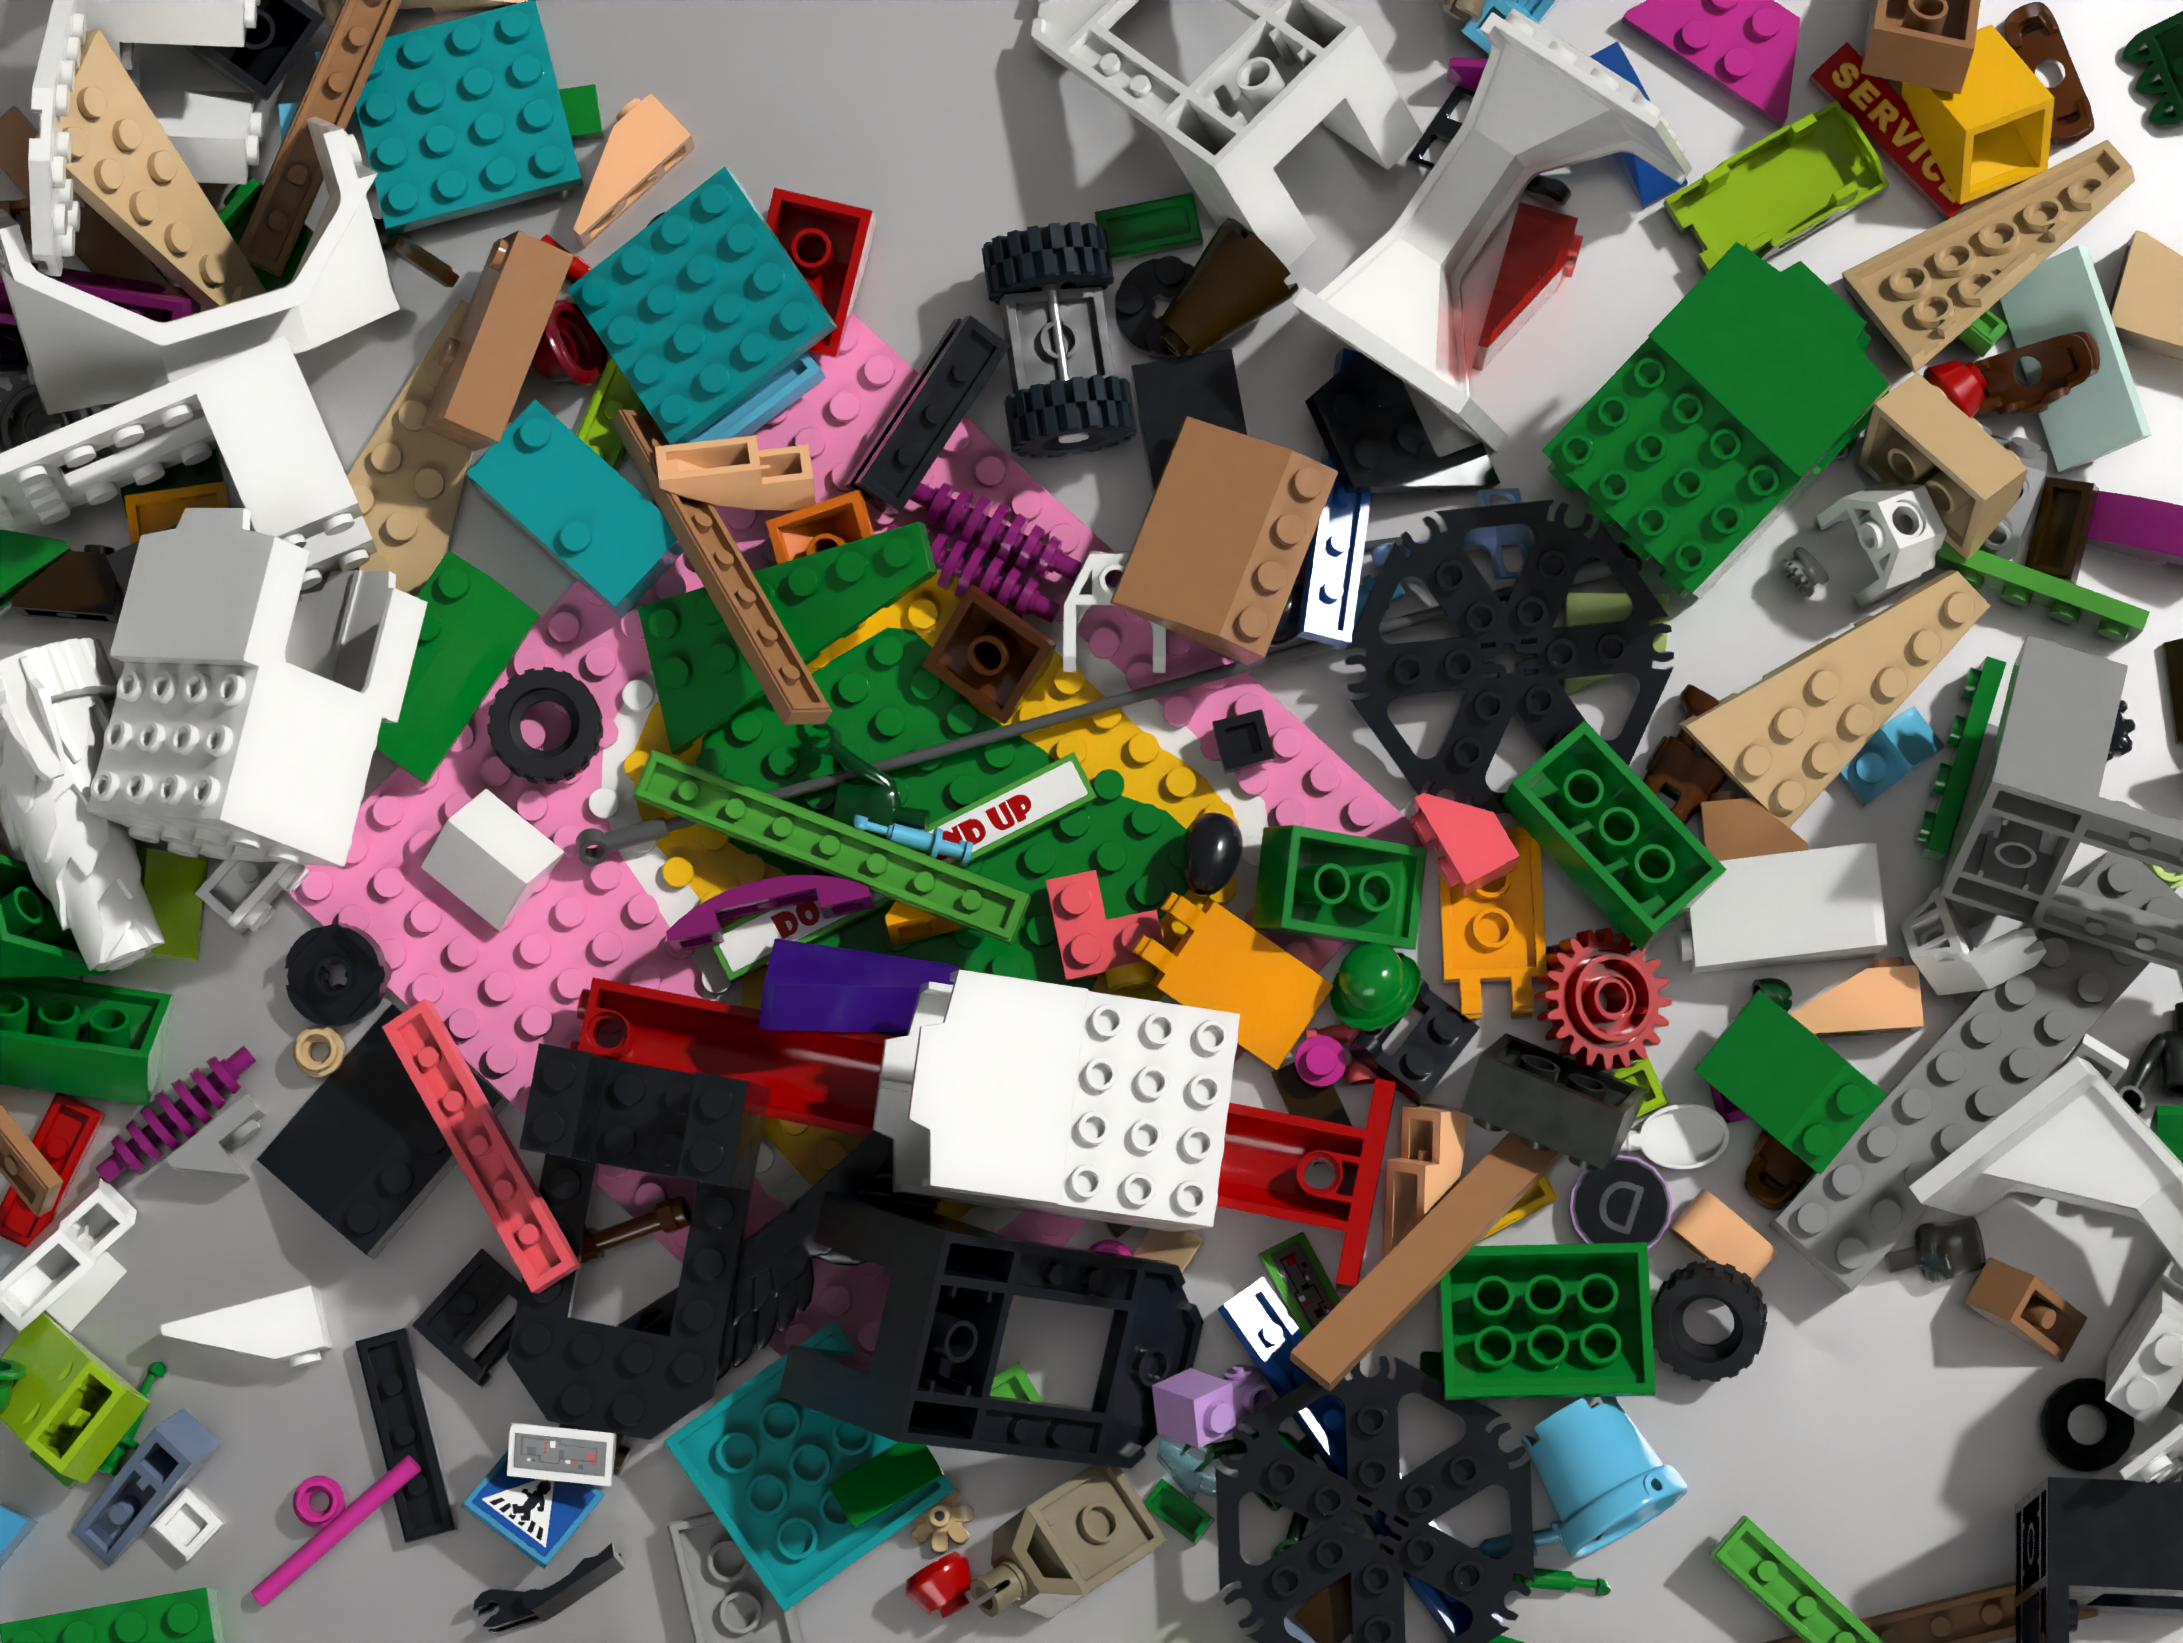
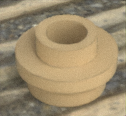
M312 1026L305 1029L298 1035L293 1045V1058L296 1065L302 1072L312 1077L331 1075L341 1066L344 1060L345 1047L341 1037L334 1030L326 1026ZM325 1043L328 1047V1055L321 1061H314L311 1056L312 1048L316 1044Z

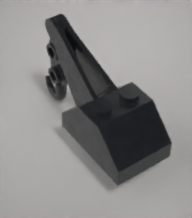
M260 0V6H257L256 28H247L244 47L182 46L224 76L267 101L322 24L325 17L302 0Z

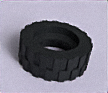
M543 667V670H535L534 668L525 670L524 674L518 677L514 675L507 680L508 684L503 689L500 688L495 694L496 700L494 704L490 705L488 712L490 723L487 724L492 747L503 764L519 778L522 776L527 778L528 782L536 784L538 782H546L548 785L558 784L557 781L563 779L568 781L576 777L575 774L580 770L584 771L590 765L589 761L594 755L597 756L600 749L599 741L600 738H603L604 730L601 721L603 719L601 710L587 686L581 680L575 679L571 673L564 670L558 672L551 667ZM543 701L554 702L562 706L569 714L571 729L566 741L556 749L548 751L537 750L528 745L523 739L520 729L521 719L526 710L532 705Z
M1707 1260L1706 1263L1698 1264L1697 1261L1688 1263L1687 1267L1681 1270L1678 1268L1672 1272L1667 1282L1664 1280L1659 1288L1657 1297H1655L1651 1310L1653 1347H1657L1661 1360L1665 1364H1670L1674 1372L1679 1375L1685 1374L1690 1376L1691 1380L1701 1381V1379L1710 1380V1382H1718L1721 1378L1729 1377L1730 1379L1737 1376L1741 1369H1747L1753 1363L1754 1356L1759 1354L1763 1343L1768 1313L1766 1303L1763 1304L1762 1301L1763 1294L1758 1286L1755 1287L1751 1282L1752 1278L1745 1272L1742 1274L1735 1269V1266L1728 1263L1722 1265L1713 1260ZM1701 1298H1713L1723 1302L1730 1309L1734 1317V1329L1730 1336L1717 1344H1703L1690 1337L1683 1325V1313L1690 1303Z

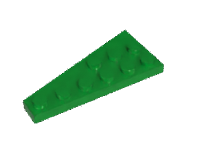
M918 521L752 573L805 665H808L822 655L821 651L840 638L845 639L859 629V624L883 607L888 608L934 576L937 571L926 526ZM705 587L637 607L672 754L681 755L693 746L692 743L711 729L716 730L731 719L730 716L753 699L758 700L765 695L764 690Z

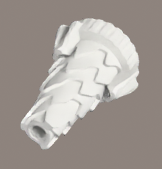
M75 638L28 649L0 660V828L3 825L13 851L21 848L36 886L52 903L62 931L71 928L89 971L96 969V971L110 970L113 972L131 965L132 962L146 956L151 952L152 948L164 944L165 941L140 880L142 869L136 853L135 843L132 837L128 836L130 828L86 812L91 795V783L96 775L104 745V733L109 725L117 695L118 680L100 640Z

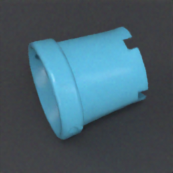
M1583 1397L1536 1425L1534 1430L1540 1438L1539 1441L1527 1435L1521 1439L1562 1522L1560 1535L1572 1558L1585 1556L1621 1539L1662 1514L1687 1493L1685 1481L1672 1465H1664L1621 1407L1616 1397H1600L1603 1404L1599 1405L1597 1402L1591 1407Z

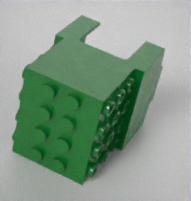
M1736 242L1648 335L1649 338L1545 446L1542 452L1552 461L1546 469L1571 492L1579 486L1589 496L1584 505L1608 527L1616 521L1627 532L1621 540L1645 562L1653 556L1664 567L1658 575L1683 598L1690 591L1701 599L1806 488L1808 489L1869 425L1873 406L1889 393L1888 390L1891 387L1864 353L1871 340V337L1864 331L1867 322L1802 261L1780 272L1746 247Z

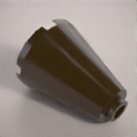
M1228 218L1220 225L1159 320V324L1164 330L1159 335V338L1178 357L1186 353L1195 358L1291 299L1298 292L1299 287L1297 283L1286 285L1284 282L1291 273L1273 251L1254 233L1250 232L1243 238L1234 230L1241 223L1234 219Z

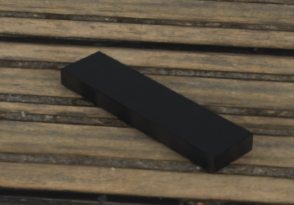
M403 1328L355 1341L387 1472L407 1455H410L421 1468V1471L393 1495L405 1543L458 1530L408 1330Z

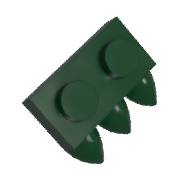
M2183 11L2135 35L2127 44L2122 55L2124 60L2135 63L2154 61L2141 74L2135 89L2147 94L2167 92L2154 105L2148 117L2149 122L2155 124L2173 125L2183 123Z

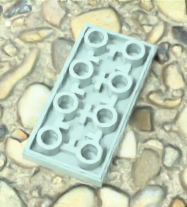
M2087 245L2075 246L2043 261L2006 293L2000 301L2016 349L2062 334L2082 331L2091 335L2099 349L2100 366L2098 372L2088 377L2083 383L2072 387L2068 395L2062 396L2054 403L2048 405V410L2039 413L2058 472H2067L2152 435ZM2030 356L2020 358L2029 386L2037 384L2042 376L2040 363Z

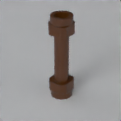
M681 1195L655 1204V1211L599 1231L595 1228H587L581 1264L603 1258L605 1250L663 1230L664 1233H673L690 1226L692 1213L686 1199Z

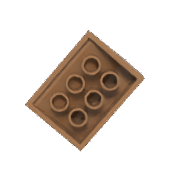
M1186 416L1176 436L1110 603L1245 665L1265 658L1338 471L1294 450Z

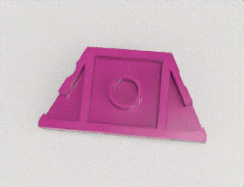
M1646 0L1627 10L1624 14L1622 23L1778 128L1781 129L1785 124L1788 115L1800 18L1774 0Z

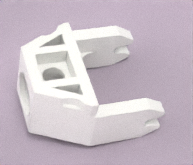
M1893 481L1880 486L1876 485L1839 499L1816 516L1821 530L1828 528L1834 523L1838 525L1851 518L1858 532L1859 542L1867 551L1879 579L1854 596L1860 610L1873 602L1875 604L1896 594L1918 579L1922 573L1932 570L1935 566L1936 552L1941 549L1947 533L1925 485L1906 484L1901 486Z
M1130 551L1089 552L1064 602L1063 672H1076L1078 624L1085 611L1092 605H1113L1110 601L1116 587L1108 585L1105 576L1111 570L1122 572ZM1149 621L1153 633V673H1166V628Z
M1941 886L1931 893L1926 903L1917 907L1900 924L1911 959L1938 996L1992 989L2035 967L2046 953L2043 942H2035L2038 939L2033 928L2013 929L1975 948L1969 930L1998 914L1940 897Z

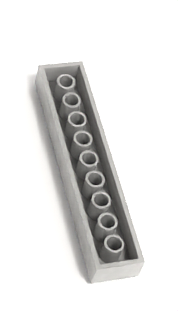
M2108 851L2076 886L2090 894L2119 903H2130L2139 909L2164 917L2183 920V899L2141 861ZM2039 927L2035 931L2038 939L2035 942L2042 941L2046 949V953L2035 967L1992 989L1981 990L1891 1089L1820 1175L1816 1172L1768 1226L1844 1295L1852 1292L1929 1207L1919 1202L1909 1186L2039 1086L2149 965V961Z

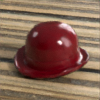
M556 300L531 363L536 371L548 380L554 382L573 380L579 385H592L601 378L606 367L607 349L577 304L565 300Z

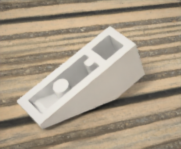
M313 1286L291 1290L160 1325L161 1334L168 1338L280 1362L289 1360L291 1368L321 1361L320 1352L333 1349L319 1290Z

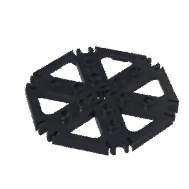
M1550 499L1434 511L1441 517L1445 525V531L1440 532L1437 522L1431 517L1425 516L1422 521L1428 527L1429 537L1424 543L1418 544L1413 541L1407 531L1400 534L1404 546L1412 551L1409 557L1404 555L1399 550L1396 541H1393L1353 629L1352 641L1345 647V650L1355 647L1367 649L1365 656L1352 654L1344 658L1345 665L1361 664L1365 668L1366 677L1360 683L1347 684V690L1353 693H1364L1369 690L1371 695L1360 700H1349L1418 795L1421 794L1422 787L1426 781L1432 778L1434 782L1429 785L1426 794L1437 796L1440 790L1448 788L1454 792L1455 802L1465 804L1466 795L1471 796L1470 806L1492 811L1495 814L1509 813L1501 804L1506 792L1492 791L1488 787L1485 777L1514 711L1545 754L1585 720L1557 679L1616 673H1631L1637 678L1640 690L1621 733L1613 740H1604L1628 766L1630 765L1674 668L1672 666L1664 669L1652 668L1653 660L1668 662L1674 658V652H1657L1653 648L1652 642L1657 634L1669 633L1672 630L1670 625L1663 623L1649 626L1647 621L1659 616H1669L1601 520H1598L1595 531L1590 538H1587L1584 534L1590 530L1593 516L1585 513L1577 527L1569 528L1564 522V514L1569 505L1561 502L1554 509L1552 521H1547L1549 507L1555 500ZM1524 524L1533 532L1534 540L1503 605L1465 552L1463 540L1465 535L1475 528ZM1588 558L1601 559L1631 599L1632 610L1630 615L1622 621L1552 628L1580 565ZM1408 576L1420 578L1461 637L1397 644L1385 642L1380 635L1379 627L1399 582ZM1535 638L1536 642L1521 644V639ZM1494 642L1493 647L1481 648V643ZM1508 643L1512 644V648L1516 652H1522V654L1536 653V658H1526L1522 662L1515 663L1514 672L1506 673L1504 665L1496 664L1495 662L1482 663V659L1495 658V655L1502 654L1504 645ZM1538 669L1539 673L1524 675V670ZM1497 673L1496 678L1484 679L1483 674ZM1466 689L1437 754L1430 759L1417 757L1388 717L1387 708L1390 701L1400 695Z
M1386 1356L1378 1357L1379 1370L1374 1377L1364 1376L1360 1371L1359 1362L1349 1372L1352 1379L1347 1381L1344 1377L1330 1392L1311 1378L1240 1422L1251 1427L1257 1432L1258 1437L1253 1439L1250 1434L1244 1431L1234 1430L1231 1436L1244 1443L1246 1453L1240 1460H1233L1229 1456L1221 1454L1219 1461L1223 1466L1237 1470V1476L1225 1475L1215 1468L1219 1591L1228 1584L1240 1581L1241 1588L1228 1592L1223 1601L1228 1605L1236 1599L1244 1598L1250 1603L1251 1611L1249 1615L1237 1622L1240 1628L1252 1626L1259 1618L1264 1621L1259 1629L1246 1636L1259 1643H1304L1286 1631L1284 1618L1287 1612L1349 1573L1351 1643H1406L1403 1571L1461 1602L1470 1609L1472 1613L1470 1627L1447 1643H1488L1509 1630L1510 1628L1500 1625L1491 1615L1496 1611L1500 1617L1516 1621L1518 1614L1506 1608L1504 1597L1513 1590L1521 1595L1529 1596L1531 1590L1520 1581H1512L1513 1573L1525 1576L1533 1583H1535L1530 1459L1522 1466L1510 1470L1508 1462L1517 1461L1526 1452L1523 1446L1509 1453L1500 1449L1498 1445L1499 1437L1512 1427L1509 1423H1503L1492 1428L1490 1433L1485 1430L1486 1426L1493 1419L1503 1415L1476 1400H1445L1443 1382L1397 1357H1394L1396 1366L1394 1378H1387L1390 1371V1363ZM1417 1393L1460 1416L1465 1423V1435L1454 1445L1400 1478L1398 1403L1404 1395ZM1325 1395L1338 1397L1344 1405L1346 1479L1284 1446L1278 1436L1279 1426L1285 1419ZM1490 1485H1499L1508 1492L1510 1498L1511 1549L1503 1558L1492 1559L1428 1523ZM1256 1491L1321 1527L1261 1565L1252 1566L1247 1564L1240 1555L1239 1501L1246 1493ZM1360 1496L1368 1500L1370 1505L1367 1506L1356 1500L1357 1497ZM1350 1510L1361 1516L1364 1514L1374 1516L1377 1510L1385 1514L1383 1524L1389 1527V1531L1400 1536L1399 1540L1389 1535L1383 1536L1380 1534H1376L1372 1540L1367 1539L1364 1536L1366 1527L1360 1523L1361 1520L1349 1514ZM1397 1516L1408 1522L1407 1527L1394 1521V1517ZM1345 1524L1356 1530V1532L1352 1534L1341 1527ZM1380 1544L1393 1550L1392 1555L1378 1548Z

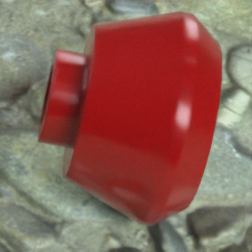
M1954 360L1928 367L1924 371V379L1931 385L1939 387L1946 394L1947 398L1968 417L1973 418L1985 401L1983 389L1987 387V382L1973 363L1968 362L1964 365L1960 361Z
M953 1552L924 1567L906 1580V1596L929 1615L939 1611L943 1619L970 1604L966 1594L970 1592L972 1578L967 1557Z

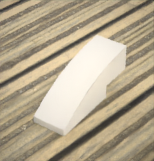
M99 1176L0 1275V1313L21 1332L94 1267L97 1257L135 1224L137 1210L108 1184L102 1176Z

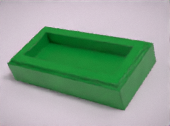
M1193 192L1094 212L1096 226L1101 225L1107 230L1111 263L1203 245Z

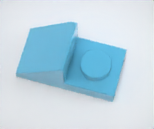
M1913 706L1880 727L1838 776L1860 805L1864 807L1945 746Z

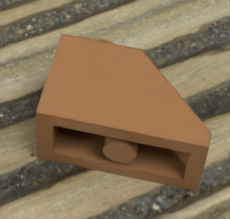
M1737 791L1712 793L1709 801L1700 802L1699 809L1696 812L1699 841L1718 861L1809 850V845L1806 841L1753 798L1739 799Z
M1991 1257L1988 1258L1980 1275L1975 1279L1972 1289L1965 1300V1303L1991 1323L2061 1362L2065 1360L2088 1318L2036 1276Z

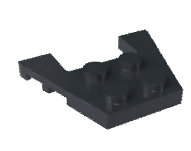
M1362 353L1356 356L1305 401L1334 467L1338 471V476L1346 493L1408 492L1410 489H1437V492H1448L1450 489L1475 488V491L1493 489L1500 484V480L1482 442L1438 457L1403 381Z

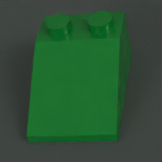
M1296 825L1264 827L1252 928L1259 931L1355 944L1378 943L1385 944L1390 948L1416 950L1427 848Z
M0 855V978L88 976L109 973L110 970L96 971V969L89 971L71 928L62 931L52 903L36 886L27 863Z
M1759 989L1693 1068L1701 1077L1820 1175L1887 1095L1875 1082Z

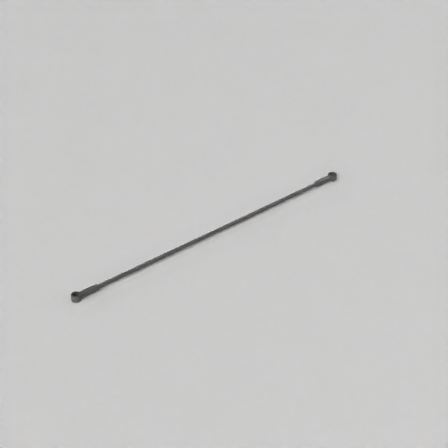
M1619 543L1618 546L1639 573L1642 568L1640 557L1625 543ZM1599 558L1584 561L1580 565L1571 586L1613 574ZM1512 586L1494 590V593L1501 602L1507 600ZM1440 606L1382 621L1379 632L1380 635L1447 616ZM1316 641L1302 643L1267 653L1265 658L1249 665L1237 661L869 764L882 772L892 771L1336 648V646ZM847 769L764 793L787 800L840 785L841 782L848 783L861 778ZM663 816L605 833L595 828L586 829L580 832L576 838L578 856L587 865H597L605 861L610 852L668 837L671 831L697 824L678 816L667 820ZM591 845H598L595 848H587Z

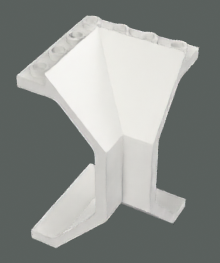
M1514 8L1505 20L1491 12L1480 28L1491 43V52L1467 116L1392 228L1319 293L1315 295L1303 287L1292 303L1304 316L1425 395L1457 427L1496 453L1508 438V435L1469 397L1462 282L1529 182L1541 173L1618 152L1634 154L1679 184L1683 183L1692 170V166L1683 154L1686 148L1677 141L1678 135L1669 129L1671 124L1660 116L1662 111L1646 100L1638 87Z
M312 117L306 119L329 199L291 283L276 290L168 322L151 320L39 273L30 261L19 223L3 209H0V273L43 410L47 415L130 400L284 335L287 337L293 354H298L316 348L399 310V303L366 196L378 172L360 165L362 164V158L354 135H348L342 127L321 118Z
M2077 1056L1909 1186L1921 1204L1973 1219L1977 1218L2002 1197L2013 1192H2024L2135 1218L2146 1226L2183 1275V1163L2091 1063ZM2183 1423L2122 1468L2119 1472L2124 1479L2138 1482L2145 1481L2146 1483L2156 1481L2158 1484L2161 1482L2183 1483Z

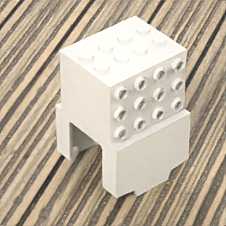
M185 508L175 529L144 534L140 537L110 652L111 657L125 662L117 684V695L109 725L104 733V745L96 775L91 783V795L86 812L129 827L128 836L150 843H159V839L169 842L168 851L186 857L197 858L198 854L209 858L345 867L347 855L352 845V835L360 804L365 793V784L373 752L377 746L381 722L398 723L428 602L396 589V574L389 571L331 570L321 591L300 594L310 551L276 536L250 531L251 511L245 508Z
M960 969L950 973L949 981L954 982V985L927 982L921 985L907 1036L884 1040L872 1130L893 1139V1193L1171 1232L1213 1227L1218 1199L1217 1192L1221 1161L1224 1153L1226 1121L1231 1098L1233 1066L1238 1043L1240 1014L1091 992L1086 988Z

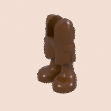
M1688 684L1681 692L1679 698L1682 706L1685 708L1684 721L1692 716H1699L1717 706L1719 700L1701 689ZM1680 728L1676 738L1673 736H1663L1648 759L1645 768L1647 772L1642 781L1656 796L1661 792L1676 802L1670 810L1686 825L1699 809L1700 802L1709 801L1712 793L1718 792L1727 777L1724 775V770L1706 752L1702 756L1694 754L1693 750L1697 743Z

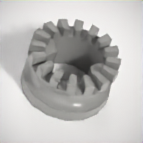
M1799 546L1793 551L1794 558L1792 560L1784 559L1779 565L1780 569L1783 570V574L1788 576L1787 579L1789 581L1795 580L1792 585L1797 587L1798 591L1803 593V595L1811 597L1815 593L1814 586L1818 583L1824 585L1829 580V577L1814 556Z

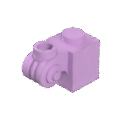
M1234 1365L1232 1368L1224 1371V1379L1189 1368L1152 1385L1157 1433L1197 1448L1203 1447L1233 1433L1234 1430H1237V1421L1253 1415L1271 1404L1273 1398L1272 1391L1267 1385L1262 1383L1263 1374L1259 1368L1254 1366Z

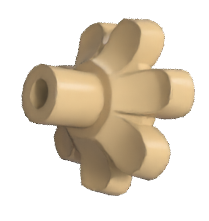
M955 1488L953 1493L913 1521L918 1522V1526L910 1533V1538L915 1544L921 1545L930 1539L932 1552L944 1554L948 1551V1540L951 1539L957 1545H963L968 1541L970 1534L962 1524L974 1520L975 1512L970 1505H958L961 1498L959 1489ZM941 1513L945 1518L942 1521H937L935 1516Z

